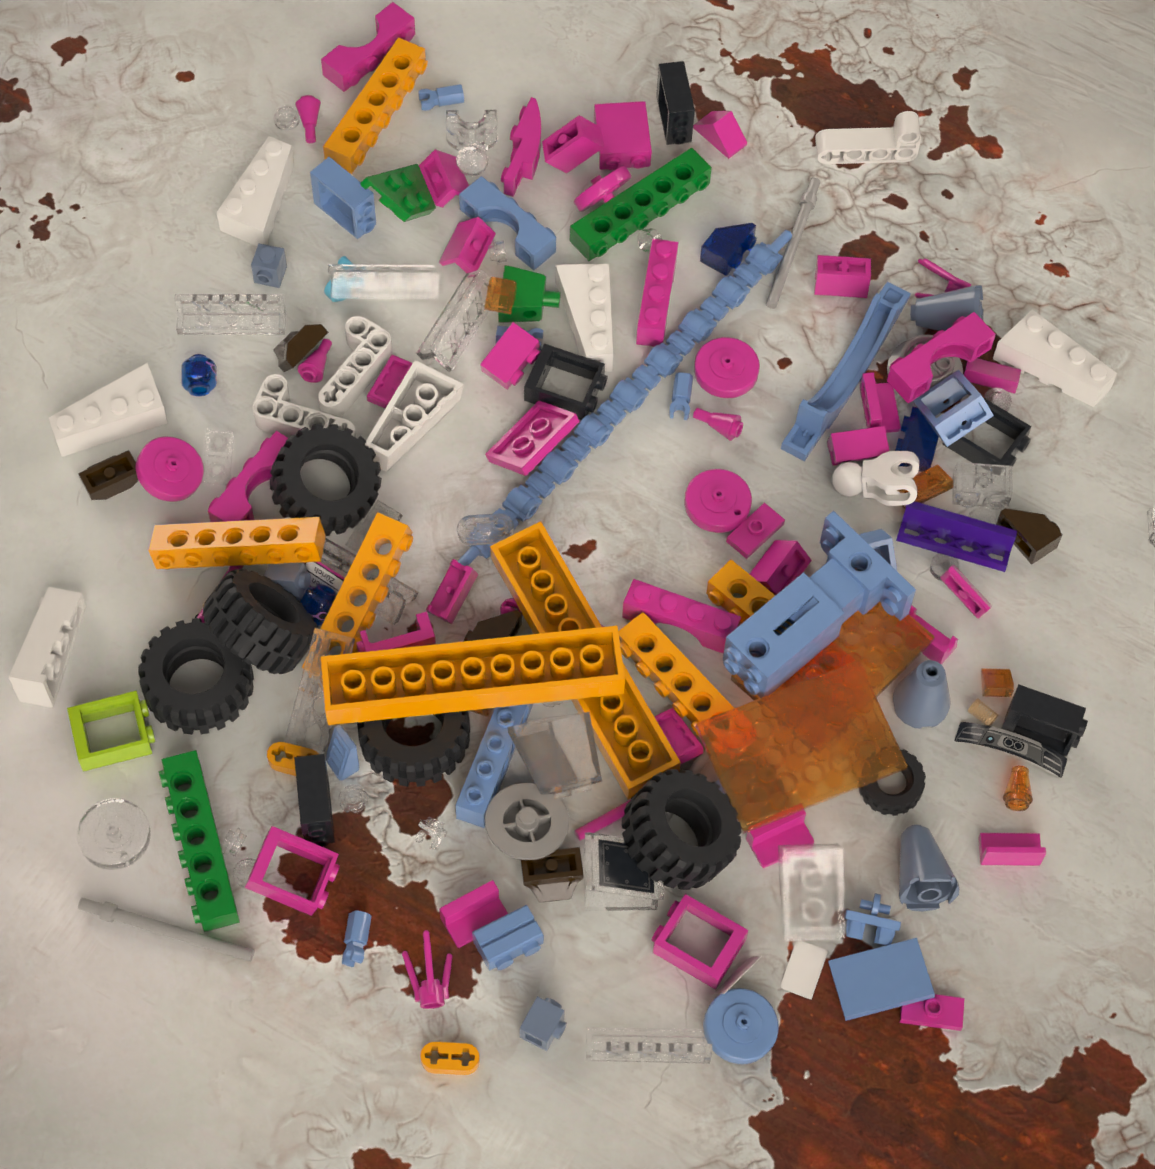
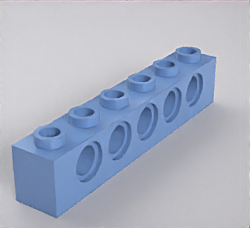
M533 704L496 707L494 709L455 805L456 819L485 828L486 810L493 797L500 790L518 744L516 739L521 737Z

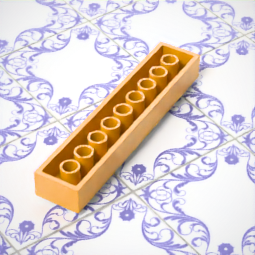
M541 521L490 546L491 560L533 634L602 627ZM623 664L625 675L624 694L571 699L626 798L629 800L654 775L660 772L664 773L670 769H678L680 771L681 762Z
M617 625L321 656L325 713L328 725L624 694L625 675Z

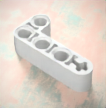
M905 111L898 114L893 128L825 129L819 131L815 136L818 161L823 164L912 161L918 155L921 142L918 115L913 111Z
M362 316L350 317L345 323L346 341L348 346L354 351L318 394L320 412L341 418L383 369L392 355L390 333Z
M271 374L264 379L253 402L252 408L255 423L262 431L272 434L278 431L289 438L291 435L296 436L298 430L304 427L311 430L313 424L322 423L323 428H327L331 423L337 424L338 429L342 431L346 427L353 430L352 435L356 437L355 428L351 421L290 403L287 380L280 374Z

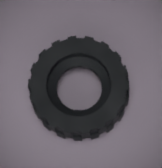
M885 747L881 748L880 751H874L864 761L858 780L860 796H863V801L875 812H881L883 815L891 814L892 816H898L900 813L905 814L909 809H913L917 805L925 788L926 782L924 781L926 775L923 772V765L921 762H918L915 755H911L905 749L900 750L897 747L886 749ZM893 768L902 772L906 778L905 789L898 794H888L882 791L877 782L881 771Z

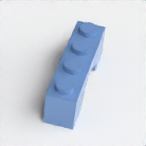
M481 176L459 194L460 210L469 218L479 217L484 222H501L510 226L516 232L515 256L532 270L537 269L556 253V236L554 232L537 222L530 212L526 213L513 198L504 195L493 182H488Z

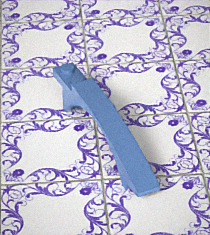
M889 282L885 284L879 294L876 293L855 337L832 375L811 399H803L800 403L795 425L782 442L781 450L805 462L826 429H830L862 379L863 373H866L897 321L911 293Z

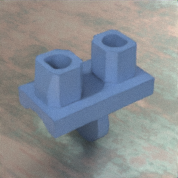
M876 893L874 894L873 901L861 899L859 908L870 910V915L851 910H845L844 919H847V937L862 940L865 924L874 925L877 928L873 943L886 946L892 943L895 931L900 930L901 922L877 917L878 912L889 915L891 906L881 904V894Z

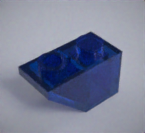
M754 223L715 228L701 246L700 262L727 276L733 268L737 269L746 250L751 251L757 241V237H755L756 225Z
M912 406L910 417L904 415L900 431L905 432L904 439L898 438L895 451H910L916 454L919 459L918 471L929 474L939 437L919 408ZM901 463L899 466L909 467L911 464Z

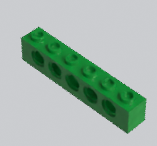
M693 148L688 149L570 225L569 241L588 261L603 256L612 246L617 243H623L632 233L637 230H643L652 220L664 216L669 209L677 204L684 203L695 192L704 190L710 184L712 167Z
M197 750L163 758L161 760L164 770L158 772L162 787H168L170 796L165 797L169 815L175 814L177 822L171 824L175 841L181 840L183 850L178 851L182 869L188 867L190 877L184 880L188 895L195 896L196 905L191 906L195 924L201 923L204 932L240 923ZM182 784L191 785L186 791L177 790ZM190 810L198 811L192 818L184 817L185 813ZM196 837L205 838L201 844H190ZM202 864L211 865V868L206 872L197 871L198 867ZM210 891L218 892V895L212 900L203 898Z

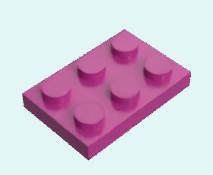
M538 401L485 455L490 463L526 476L580 421L576 413Z

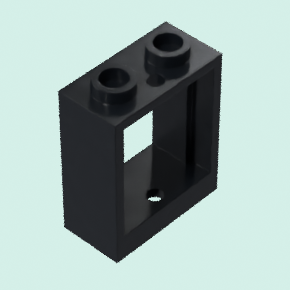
M684 61L661 63L658 65L656 98L666 145H681L692 142L695 108Z
M544 343L525 383L524 401L532 404L542 401L576 413L578 419L582 420L589 412L595 411L598 397H596L598 391H603L606 386L608 376L605 375V364ZM551 367L592 380L583 402L541 389Z
M984 398L994 415L985 422L1015 441L1001 459L965 437H961L947 448L999 478L1004 470L1007 472L1011 470L1017 460L1015 455L1018 451L1023 453L1031 441L1028 435L1032 426ZM963 421L962 425H965L967 421Z
M1018 684L1001 729L1030 738L1067 757L1071 747L1077 748L1080 738L1083 737L1088 723V720L1083 719L1086 708Z
M325 755L294 757L300 825L303 838L321 847H326L329 843H335Z

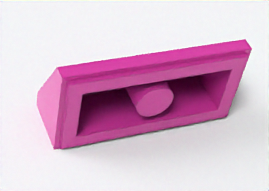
M977 358L972 362L967 361L964 376L971 383L1015 394L1021 369Z
M952 565L940 576V579L976 618L979 619L992 607L988 600L955 565Z

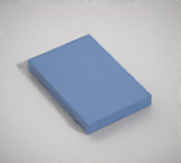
M917 938L828 961L845 1021L935 998Z

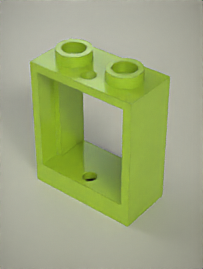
M137 690L67 708L77 757L83 772L153 754L151 743L156 742L152 725L146 726L144 719L150 715L146 700L140 701ZM132 711L135 712L141 740L91 753L85 723Z

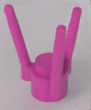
M926 258L918 259L919 264L949 281L945 292L972 285L953 276ZM915 294L916 298L932 296V294Z
M425 930L423 937L427 980L421 982L422 987L419 986L408 952L403 951L402 956L414 990L415 1002H420V1007L423 1009H434L444 1006L445 1000L449 999L448 986L452 954H447L442 985H440V980L434 979L430 935L429 931Z

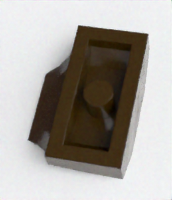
M322 324L305 325L299 331L290 332L273 349L278 358V367L283 372L293 369L329 332Z
M129 450L105 459L78 473L91 500H107L132 488L139 481L136 474V461Z
M580 847L558 849L540 859H520L523 885L531 889L539 903L571 899L577 884L584 878Z

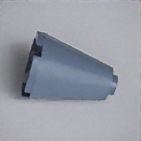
M974 285L916 299V305H911V321H916V326L945 331L952 327L958 318L962 316L967 317L973 312L983 320L984 308H982V301H980L983 300L982 285Z
M933 660L922 662L896 686L893 693L894 711L897 717L905 724L918 729L929 726L932 728L939 725L946 718L951 701L946 672L940 663Z
M911 825L901 834L899 899L902 905L904 902L907 905V909L912 911L924 912L939 909V903L948 900V904H950L958 897L959 883L930 830L921 825Z

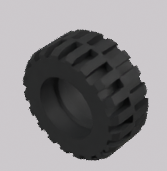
M319 423L313 424L311 430L307 427L298 430L296 436L291 435L286 440L284 446L281 447L270 472L272 475L269 481L270 490H274L272 500L274 505H281L279 513L283 518L287 516L290 518L320 517L326 536H330L332 531H335L338 535L345 533L348 527L353 529L360 523L362 518H365L379 495L378 490L381 487L382 478L378 476L381 471L380 463L373 461L376 456L373 448L367 449L364 446L367 441L362 436H359L357 439L352 435L353 430L347 427L344 431L339 430L337 424L330 423L327 428H323V424ZM323 459L337 464L348 477L350 483L348 495L340 500L328 501L311 494L304 486L300 475V470L304 463Z
M235 569L223 577L203 605L205 624L209 625L210 632L216 635L218 641L223 646L229 648L231 653L242 658L247 664H252L262 671L267 670L271 674H285L293 671L317 639V624L314 622L313 616L307 612V608L302 603L296 600L292 593H288L280 584L272 582L266 576L259 575L258 572L247 571V569Z
M192 618L191 623H184V620L175 622L176 626L171 629L169 626H166L160 630L161 636L159 638L156 636L152 637L148 642L150 650L144 649L140 657L142 663L138 667L139 683L149 710L154 713L155 718L160 723L166 722L169 729L178 731L179 728H182L183 734L192 735L194 730H200L202 735L210 733L209 729L214 727L217 730L225 728V722L228 720L234 722L239 717L238 710H245L249 704L248 697L253 694L254 689L252 665L247 664L242 658L231 653L229 648L223 646L218 641L216 635L210 632L209 625L202 623L201 618ZM192 660H210L216 662L224 669L220 680L212 688L201 693H182L170 686V680L175 671L183 664Z
M468 711L433 714L441 722L442 728L434 739L419 746H405L392 740L386 733V728L392 719L357 722L362 755L366 762H370L371 769L376 774L383 772V779L389 782L397 779L399 780V785L407 787L409 782H416L417 787L426 786L425 781L431 779L433 783L442 780L444 772L450 775L456 770L455 762L461 763L465 757V749L469 747L470 742Z
M670 769L664 773L660 772L654 775L627 803L621 824L622 829H626L622 833L624 844L629 845L627 851L631 859L635 858L638 862L636 866L642 872L644 870L650 874L649 878L655 882L660 880L664 882V886L673 889L678 885L680 890H690L691 888L704 886L727 867L737 855V850L741 844V836L739 835L742 833L741 823L737 822L738 812L736 807L732 808L730 804L731 799L728 794H723L716 782L713 781L711 783L706 780L707 776L700 773L694 775L693 771L681 769L678 771V769ZM665 812L675 814L687 822L696 836L698 847L690 845L676 836L667 822Z

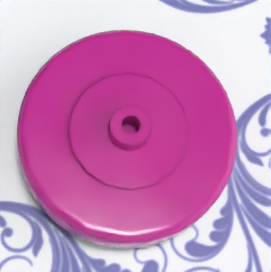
M625 166L616 169L603 178L601 175H598L590 181L592 186L575 198L574 204L580 212H583L602 200L606 203L615 197L613 193L629 181L632 175Z
M730 337L716 338L704 344L698 351L694 364V374L698 384L709 394L720 398H735L746 394L756 384L760 369L759 359L753 348L739 339Z
M159 437L148 442L141 450L136 461V474L140 484L149 494L163 501L177 502L189 498L196 492L203 480L204 466L200 455L189 443L175 437Z
M710 469L696 475L688 484L684 499L685 510L690 520L701 529L715 533L728 532L740 526L747 519L752 504V495L747 483L739 475L724 469Z

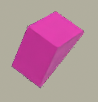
M712 111L693 125V129L728 159L747 146V140L732 111Z

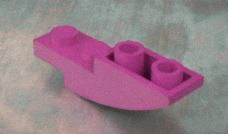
M533 97L530 98L527 107H522L519 123L517 126L514 125L511 130L510 140L513 141V151L510 157L511 164L509 168H504L501 175V182L504 183V194L514 197L523 177L533 180L540 158L541 117L537 100Z

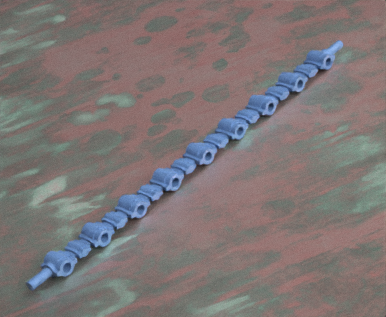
M784 230L771 245H766L763 242L756 244L745 258L747 264L743 262L733 272V276L729 275L719 281L712 292V296L715 298L709 296L700 306L702 311L696 308L694 311L687 313L682 323L678 326V329L682 332L676 330L666 340L668 345L662 342L650 351L648 357L644 360V364L647 367L642 364L632 374V378L635 380L629 377L621 380L610 394L609 398L613 402L608 399L603 402L597 409L599 416L593 412L585 416L574 431V434L578 437L571 435L561 446L564 451L557 448L546 455L542 464L538 467V470L542 473L540 474L536 471L525 482L528 488H525L523 485L514 488L502 503V507L506 510L504 511L499 508L489 518L491 525L484 521L471 531L469 537L465 540V543L470 548L458 560V563L469 566L478 555L486 559L489 556L491 557L490 546L505 539L506 537L502 535L503 533L508 536L519 525L516 519L522 522L530 519L542 504L539 496L545 499L555 489L553 482L560 485L562 482L570 479L578 467V463L575 460L577 459L581 462L591 452V448L588 446L590 445L596 449L598 446L603 445L614 431V427L610 424L617 426L626 416L624 410L631 413L643 404L645 398L649 395V392L645 389L647 388L651 391L661 381V377L658 375L664 378L672 375L683 360L680 354L686 356L695 346L693 340L700 343L711 335L713 329L717 326V322L714 319L719 322L729 312V308L726 306L732 310L740 306L750 292V288L747 286L753 288L762 278L760 273L766 276L777 268L783 258L778 251L792 238L791 232Z

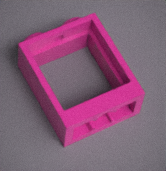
M271 826L244 888L312 916L317 908L322 909L329 895V892L324 890L328 880L333 882L340 865L335 864L339 854ZM276 846L323 865L310 900L262 881Z
M685 894L680 902L675 900L667 913L670 919L665 927L659 925L651 940L655 942L653 953L716 990L744 945L749 930ZM686 911L730 936L712 968L667 942Z

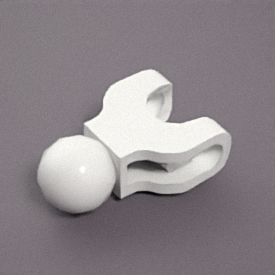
M888 451L876 459L863 460V468L857 463H843L835 469L832 475V484L835 490L843 496L852 497L859 495L863 491V498H874L887 506L908 505L913 503L917 497V486L912 478L917 475L919 470V459L916 454L910 451ZM901 463L911 464L909 467L899 466ZM905 489L909 492L900 493L897 490Z

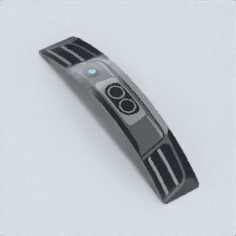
M961 722L954 740L955 742L985 746L1015 755L1041 766L1060 778L1063 776L1067 763L1065 756L1037 741L992 726Z

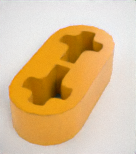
M286 742L273 743L267 750L268 762L272 769L296 776L294 757L319 754L313 749ZM281 751L285 752L287 758H282L280 762H277L275 755H280Z
M430 1042L422 1048L420 1054L423 1068L435 1074L469 1075L477 1070L480 1063L478 1050L473 1045L467 1043ZM432 1051H438L440 1057H448V1059H438L437 1064H431L430 1059L426 1058V1056H431ZM467 1052L474 1061H469L468 1066H462L461 1060L452 1058H462L463 1053Z

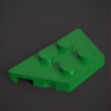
M418 164L368 176L360 183L365 190L369 186L381 195L378 201L389 208L403 222L429 215L436 209Z

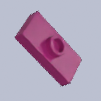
M391 355L369 391L367 401L386 409L413 363Z
M764 502L727 537L726 542L748 559L784 525L785 519Z
M674 708L654 716L681 764L703 754V746Z
M935 994V998L901 1006L900 1023L961 1031L963 1028L965 998Z

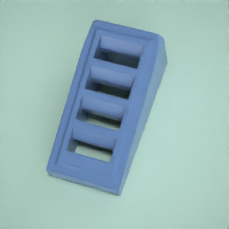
M339 724L334 727L326 754V762L337 778L342 781L359 771L360 767L356 745L343 726Z

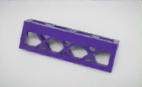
M914 501L906 505L896 541L1005 572L1017 531ZM905 529L916 531L919 535L914 536L904 532ZM940 538L945 540L946 543H938L934 539ZM961 547H971L974 551L969 552L963 550ZM988 554L1002 556L1003 559L1002 561L993 559Z

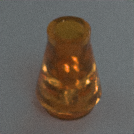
M1018 765L1011 769V775L1003 795L1005 805L1010 810L1025 811L1033 801L1029 769L1025 766Z

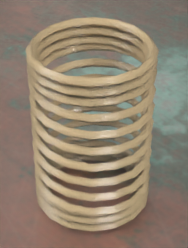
M979 698L968 709L970 714H973L977 720L980 719L979 721L984 722L987 726H991L998 717V714L990 709V707H987L985 703L983 704Z

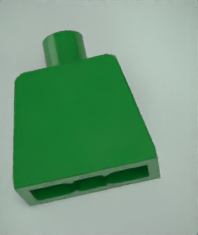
M505 265L498 305V322L542 320L544 306L559 308L561 292L547 291L546 276L543 274Z

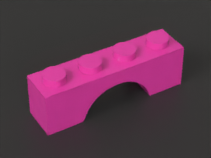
M394 2L375 15L377 35L370 43L360 47L338 45L321 59L323 76L343 92L351 86L358 84L360 79L367 73L374 71L398 37L408 42L414 37V17Z
M652 238L637 326V345L655 347L662 342L664 343L679 242Z
M975 312L967 317L962 316L949 329L938 331L929 342L924 345L922 343L917 345L909 355L904 358L899 357L893 361L889 367L890 371L887 382L909 404L930 389L933 378L930 366L935 361L945 357H958L972 362L992 348L996 334Z
M276 431L270 438H266L262 442L258 453L245 462L243 470L236 478L230 479L221 496L214 498L208 508L210 522L254 520L253 510L248 502L249 497L258 485L271 479L272 465L288 437Z
M633 579L623 602L622 618L632 621L644 612L654 624L663 623L679 627L696 637L703 647L723 654L726 637L740 626L741 616Z

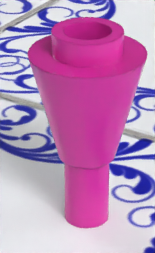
M305 95L297 100L295 105L305 128L306 142L315 143V127L321 102L314 96Z
M323 339L318 349L298 366V372L305 381L311 383L322 381L327 353L332 346V342L329 339Z
M696 408L693 414V418L708 423L710 427L729 441L739 437L743 430L744 424L741 422L740 415L710 413L700 408Z

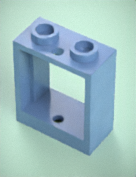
M330 157L310 171L313 200L316 206L356 239L373 230L376 225L374 193L368 188L365 190L360 185V181Z
M957 370L913 400L925 421L947 447L994 416L982 395L960 370ZM967 394L969 395L968 398H966L965 400H963L962 402H960L959 404H957L956 406H954L938 418L935 417L937 414H939L940 412H942L943 410H945L946 408H948L949 406H951ZM966 420L967 423L962 425V422Z

